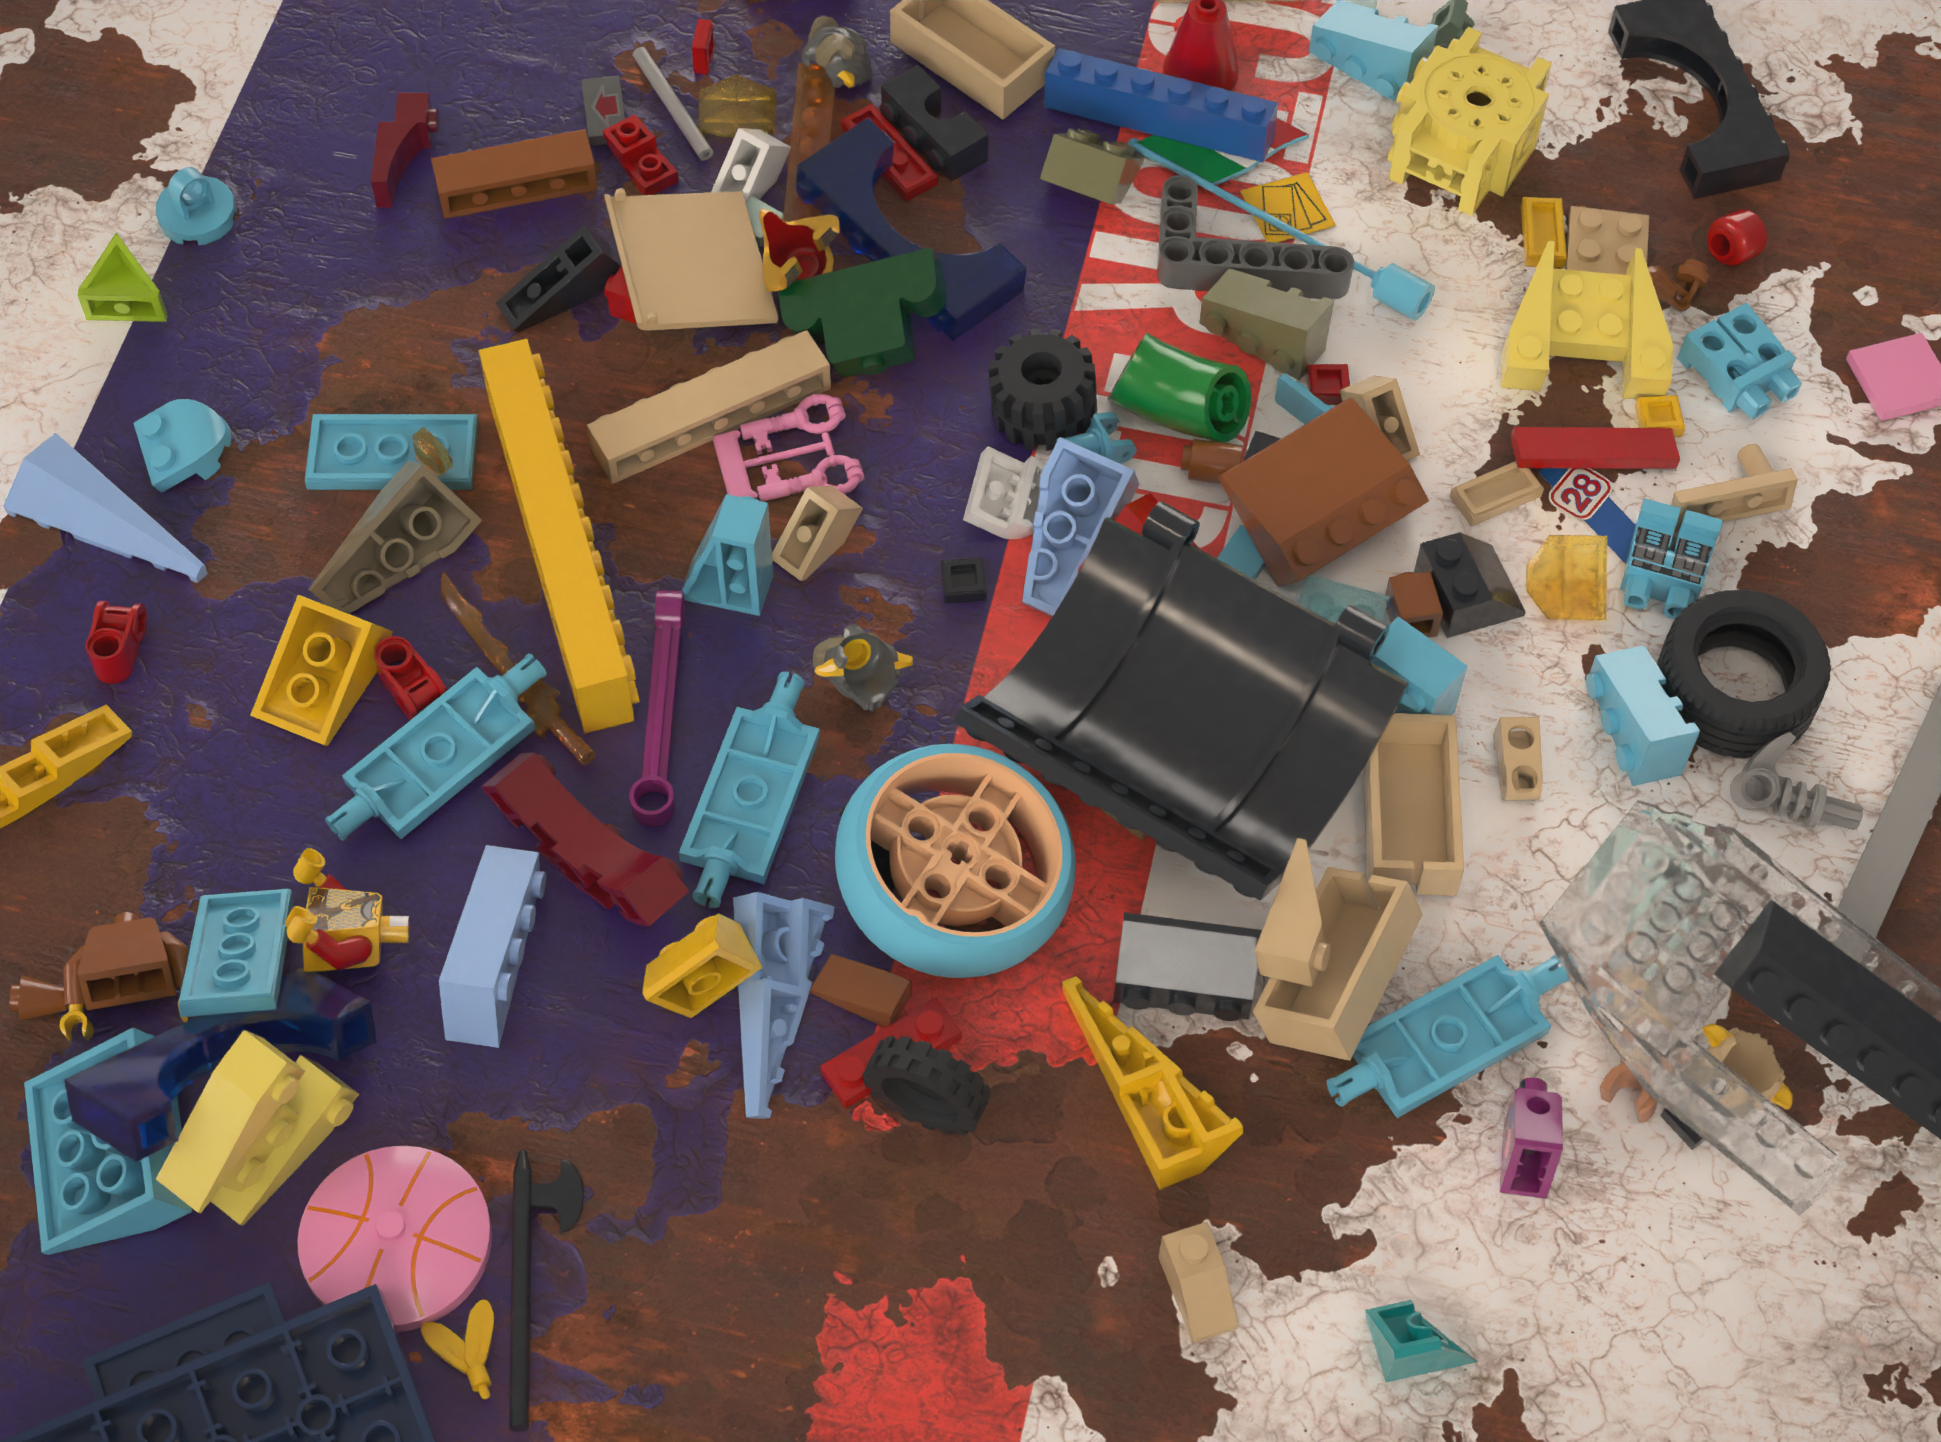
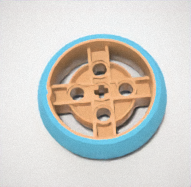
M938 744L917 748L903 753L877 768L859 786L846 805L840 820L835 848V868L843 899L851 916L868 939L884 953L905 966L923 973L947 978L985 976L998 973L1024 961L1042 947L1059 927L1067 912L1075 883L1076 859L1071 831L1060 806L1052 794L1035 776L1016 762L993 751L963 744ZM931 791L962 794L942 795L931 798L921 804L909 797L912 794ZM1008 820L1017 828L1029 846L1036 864L1038 878L1022 868L1020 842ZM970 822L980 824L985 831L976 830L971 826ZM910 831L921 833L926 840L915 839L910 834ZM871 840L890 852L891 877L898 893L903 899L902 903L891 893L877 870L872 854ZM951 857L958 859L960 864L953 863L950 860ZM986 879L996 881L1002 889L991 887ZM925 889L937 891L942 899L931 897ZM993 917L1007 927L986 932H962L938 925L966 926Z

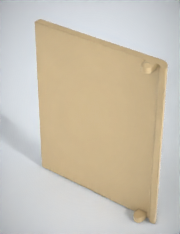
M619 188L615 191L614 197L610 196V194H604L633 312L639 329L648 331L777 323V311L771 292L765 289L763 262L742 191L626 196L625 190Z

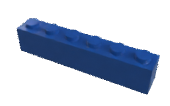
M1058 48L1045 72L1046 108L1259 162H1264L1275 138L1278 102Z

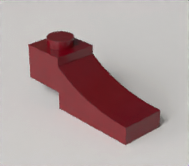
M398 93L394 122L378 123L371 185L377 208L393 207L398 184L408 165L423 148H431L432 133L439 132L438 109H432L429 93Z

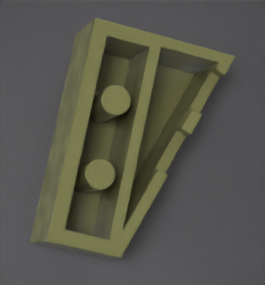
M1229 268L1202 298L1199 324L1212 334L1220 335L1239 346L1245 353L1253 354L1272 365L1278 372L1288 374L1300 381L1306 374L1307 365L1314 364L1326 350L1334 300L1323 297L1319 302L1302 297L1303 291L1293 287L1288 292L1271 287L1270 280Z

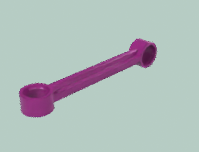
M657 590L655 639L642 777L633 784L629 793L634 818L640 824L648 827H657L667 823L674 815L676 806L673 788L668 782L680 637L683 633L685 619L684 591ZM649 792H660L668 797L667 803L658 810L647 811L637 805L639 798Z

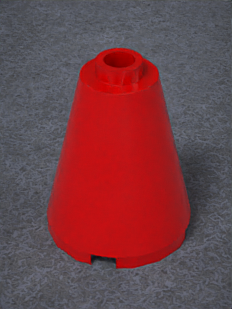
M1191 0L1165 57L1163 74L1231 91L1238 80L1239 67L1226 5L1222 0Z

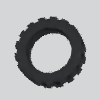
M889 1036L885 1040L881 1039L862 1076L865 1077L863 1080L865 1086L871 1088L870 1093L876 1099L883 1100L885 1102L884 1106L893 1112L897 1110L903 1114V1118L911 1122L915 1120L922 1123V1127L933 1131L937 1128L945 1134L952 1135L953 1132H956L959 1135H965L968 1131L972 1133L976 1129L991 1098V1095H989L991 1091L989 1085L983 1083L984 1078L978 1072L970 1070L971 1066L962 1059L957 1061L951 1057L952 1053L942 1048L939 1051L932 1048V1044L919 1040L917 1043L910 1037L900 1036L899 1039H896L894 1036Z

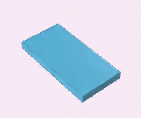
M313 414L305 474L307 490H382L409 460L423 464L450 490H473L479 427L477 414Z
M291 889L202 895L200 897L179 999L181 1017L276 1010L288 940L285 920L293 909L294 903Z

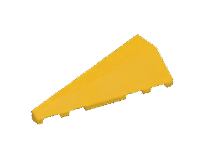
M1077 976L1062 981L1065 998L1159 1190L1202 1173L1243 1134L1241 1122L1236 1117L1231 1119L1215 1105L1214 1098L1205 1090L1200 1092L1183 1076L1182 1070L1133 1026L1128 1028L1113 1014L1112 1007L1104 1000L1099 1002L1084 989L1082 981Z

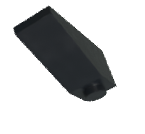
M583 225L498 300L496 304L512 329L519 333L599 295L605 289L610 275H616L621 267V261L608 242Z

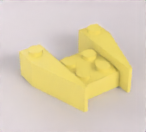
M1548 240L1502 350L1500 388L1541 391L1549 371V356L1623 362V399L1637 400V397L1665 396L1672 382L1673 342L1642 248H1635L1626 270V275L1553 269L1555 241Z
M244 1030L212 1073L156 1180L198 1213H202L208 1203L212 1202L239 1225L244 1226L325 1140L333 1129L348 1119L353 1110L352 1103L359 1093L318 1062L302 1055L294 1062L264 1038Z

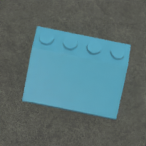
M131 1028L24 1082L42 1253L50 1255L152 1231L192 1212V1207L156 1180L182 1131L171 1045L169 1042Z

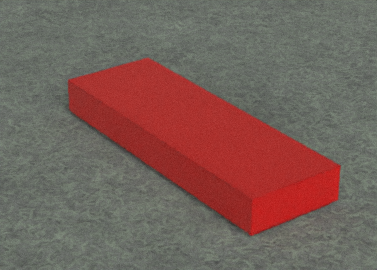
M873 103L841 119L842 131L906 202L938 185V175Z

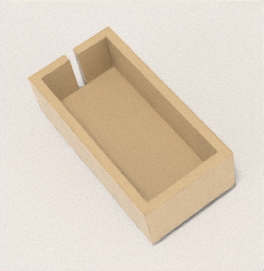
M902 0L890 10V40L892 44L1001 119H1005L1045 85V72L1055 55V45L988 0Z
M1394 713L1363 769L1367 882L1371 875L1408 881L1410 886L1416 887V894L1457 896L1464 873L1456 715Z
M1327 867L1316 888L1325 943L1330 944L1331 947L1327 968L1325 971H1318L1313 987L1270 977L1253 1009V1013L1268 1041L1272 1044L1350 1061L1423 913L1408 881L1371 875L1367 882L1364 873Z

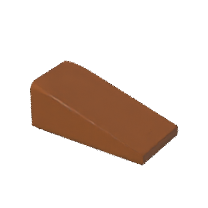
M831 954L812 985L810 993L885 1028L898 1019L912 994V982L897 974Z

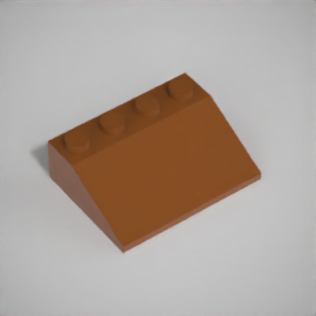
M1352 397L1217 476L1277 587L1303 580L1429 502L1411 465Z

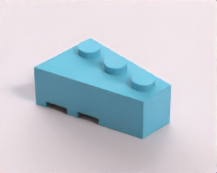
M1338 0L1313 25L1309 52L1320 60L1345 72L1351 78L1359 80L1378 91L1381 95L1396 102L1405 82L1411 83L1414 79V72L1422 57L1428 59L1433 52L1438 25L1427 23L1424 27L1409 24L1408 18L1397 15L1394 19L1379 16L1377 9Z
M726 494L692 559L682 591H684L686 601L760 616L773 578L768 503L749 496L737 497Z
M1644 645L1596 655L1590 673L1586 676L1588 693L1592 699H1597L1601 709L1602 727L1607 735H1612L1616 745V759L1619 768L1623 772H1627L1632 786L1681 776L1700 732L1695 722L1686 724L1678 711L1683 709V704L1678 696L1669 698L1661 685L1666 684V678Z

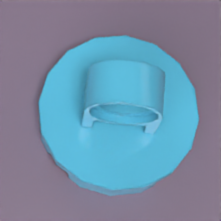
M185 167L176 172L170 179L168 187L161 192L156 202V217L160 228L166 237L179 244H184L183 240H197L198 245H206L222 238L231 230L234 224L233 216L237 212L236 202L229 187L217 178L203 176L193 167Z

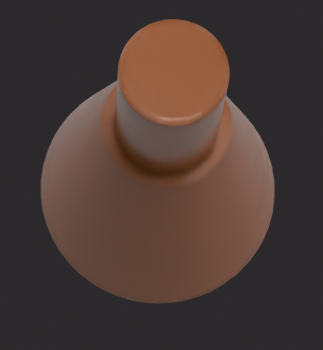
M24 975L21 976L20 984L11 985L10 1012H18L19 1021L67 1011V1008H69V1006L64 1005L63 986Z

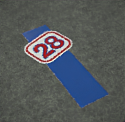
M1542 468L1539 470L1538 473L1553 487L1549 492L1550 503L1572 518L1584 520L1626 565L1635 524L1610 499L1609 496L1613 490L1610 480L1591 468Z

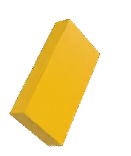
M1523 197L1521 216L1525 267L1538 266L1549 240L1555 241L1553 268H1565L1567 255L1562 198Z

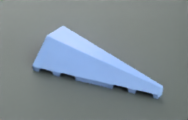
M54 433L23 458L3 505L5 512L9 515L16 517L19 514L33 519L38 526L47 529L51 526L71 533L74 539L130 559L135 556L152 562L155 568L163 571L167 568L188 575L190 580L196 583L208 574L205 564L57 433Z
M755 892L734 897L733 905L734 921L740 923L763 967L740 983L738 991L746 1118L765 1119L770 1118L772 1110L768 1108L774 1085L782 1081L785 1072L780 1067L786 1047L794 1043L812 982L808 980L814 957L822 953L824 943L820 941L825 922L833 918L834 906L805 898L790 901Z

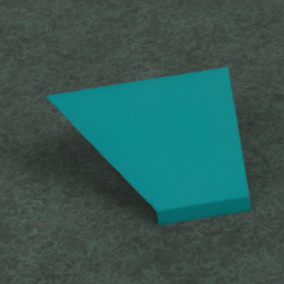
M1412 1300L1365 1310L1368 1326L1386 1382L1478 1362L1422 1317L1421 1312H1416Z

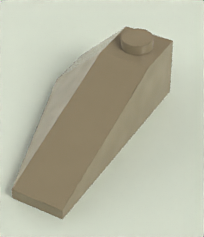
M408 460L380 491L308 590L324 605L350 614L384 594L385 590L405 578L413 577L421 572L422 568L437 559H443L455 552L480 524L482 519L423 464Z

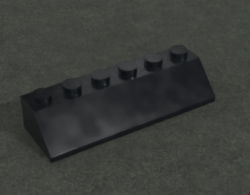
M1771 899L1714 975L1733 991L1941 1139V1022Z

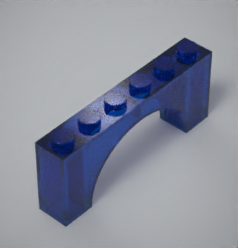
M866 118L797 165L796 191L806 204H812L822 216L833 215L838 217L839 231L848 239L853 250L860 255L863 254L873 262L925 248L907 240L894 230L877 207L873 189L880 176L892 166L894 141L871 119ZM1001 243L984 251L971 254L955 255L935 252L942 262L947 300L943 309L938 314L928 317V320L937 331H943L952 341H955L1024 291L1027 267Z
M304 967L281 977L276 1010L198 1016L64 1079L71 1119L96 1137L138 1162L178 1142L172 1100L191 1082L215 1070L244 1030L264 1038L281 1052L315 1053L340 1061L377 1042L371 1001L316 972H304Z

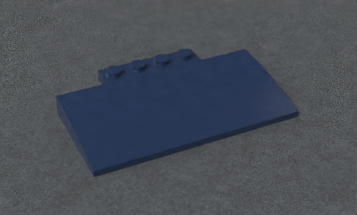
M270 1281L83 1358L82 1362L96 1401L0 1441L437 1442L383 1293L377 1284L286 1321L274 1286Z

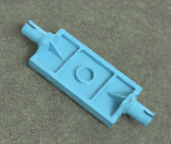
M528 653L523 660L502 677L499 675L493 678L487 677L478 667L473 669L342 775L345 784L354 792L355 796L332 815L325 818L330 829L335 834L339 833L338 837L344 841L349 834L373 816L375 818L379 817L400 839L405 837L536 729L533 720L518 705V696L540 678L547 675L541 663L537 659L533 661L534 656Z
M781 672L777 678V684L770 701L765 703L762 708L752 711L737 707L679 851L681 862L704 868L697 888L692 895L693 899L702 906H705L708 897L711 898L709 908L720 906L721 897L730 875L765 884L820 739L819 728L804 725L795 718L794 708L805 685L804 680L797 674L793 673L792 679L788 683L789 672Z
M1555 954L1549 960L1527 972L1524 970L1515 971L1509 969L1500 956L1497 955L1368 1025L1353 1054L1358 1065L1327 1080V1088L1330 1095L1334 1097L1336 1094H1339L1335 1102L1343 1107L1347 1102L1374 1088L1379 1092L1396 1118H1399L1547 1035L1551 1025L1541 1013L1538 1002L1542 994L1571 980L1572 975L1568 964L1565 963L1558 967V964L1562 963L1564 959L1560 955Z

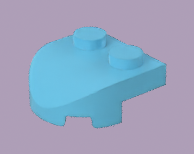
M173 400L134 422L152 486L161 493L196 473L204 480L210 478L221 467L218 459L222 454L224 446H231V431L227 422L210 407L195 400Z

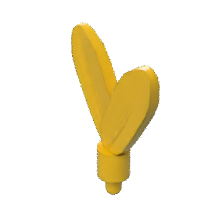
M480 1300L470 1311L465 1342L442 1324L434 1322L422 1324L421 1333L425 1344L448 1364L467 1374L473 1391L479 1392L482 1399H488L490 1397L488 1387L491 1385V1380L485 1363L490 1351L494 1330V1313L490 1303L487 1300Z

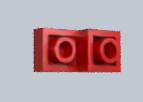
M635 114L602 130L603 137L609 148L642 195H654L679 182L678 171L657 149L655 136Z

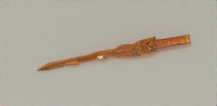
M443 571L441 598L503 676L519 662L513 663L507 656L508 646L489 634L482 625V613L461 596L455 585ZM540 678L518 696L519 702L522 701L528 705L526 714L534 722L535 733L539 737L544 738L547 730H551L554 736L559 738V741L575 755V758L582 765L591 763L595 758V752L558 715V713L562 712V708L555 701V698L560 695V691L544 683V679Z

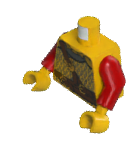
M312 848L304 850L294 867L293 874L298 882L307 885L313 882L316 887H309L306 909L295 906L285 920L289 939L295 943H303L304 972L376 966L380 963L382 943H409V916H383L382 895L373 892L347 890L331 874L325 876L320 872L325 865V859L318 851Z

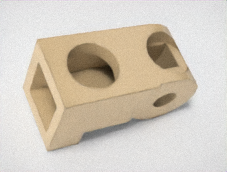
M1500 717L1493 733L1494 750H1497L1502 799L1539 800L1543 784L1539 717ZM1514 729H1524V730H1526V731H1512V730H1514Z

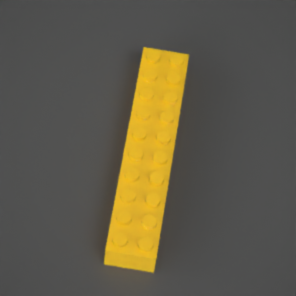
M527 339L480 349L478 351L489 404L584 734L633 722L635 719L632 704L640 703L634 681L636 676L630 654L626 655L623 630L620 620L615 618L613 611L615 606L609 584L605 585L602 560L599 551H595L594 535L589 517H585L583 511L584 502L579 484L574 481L572 460L569 450H565L563 444L564 435L559 417H555L553 411L555 409L550 387L544 381L545 372L540 354L532 355Z

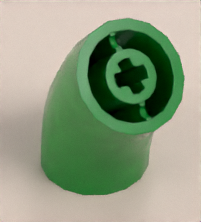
M1146 332L1121 372L1107 400L1146 420L1180 433L1217 442H1229L1236 438L1244 428L1250 413L1252 397L1250 382L1246 373L1239 366L1194 355Z

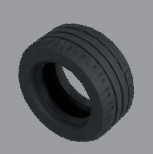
M1751 590L1719 591L1714 594L1705 595V597L1697 599L1696 602L1690 603L1673 621L1657 661V666L1666 678V684L1661 685L1669 698L1678 696L1683 704V709L1678 711L1686 724L1695 722L1700 730L1695 744L1713 753L1735 758L1752 757L1763 745L1787 732H1791L1796 737L1792 744L1799 740L1803 733L1808 730L1821 705L1829 685L1831 672L1828 648L1825 646L1826 643L1812 622L1801 611L1786 601L1767 593ZM1733 646L1753 651L1770 661L1779 672L1785 692L1771 700L1755 702L1730 697L1710 683L1702 673L1698 657L1713 648Z

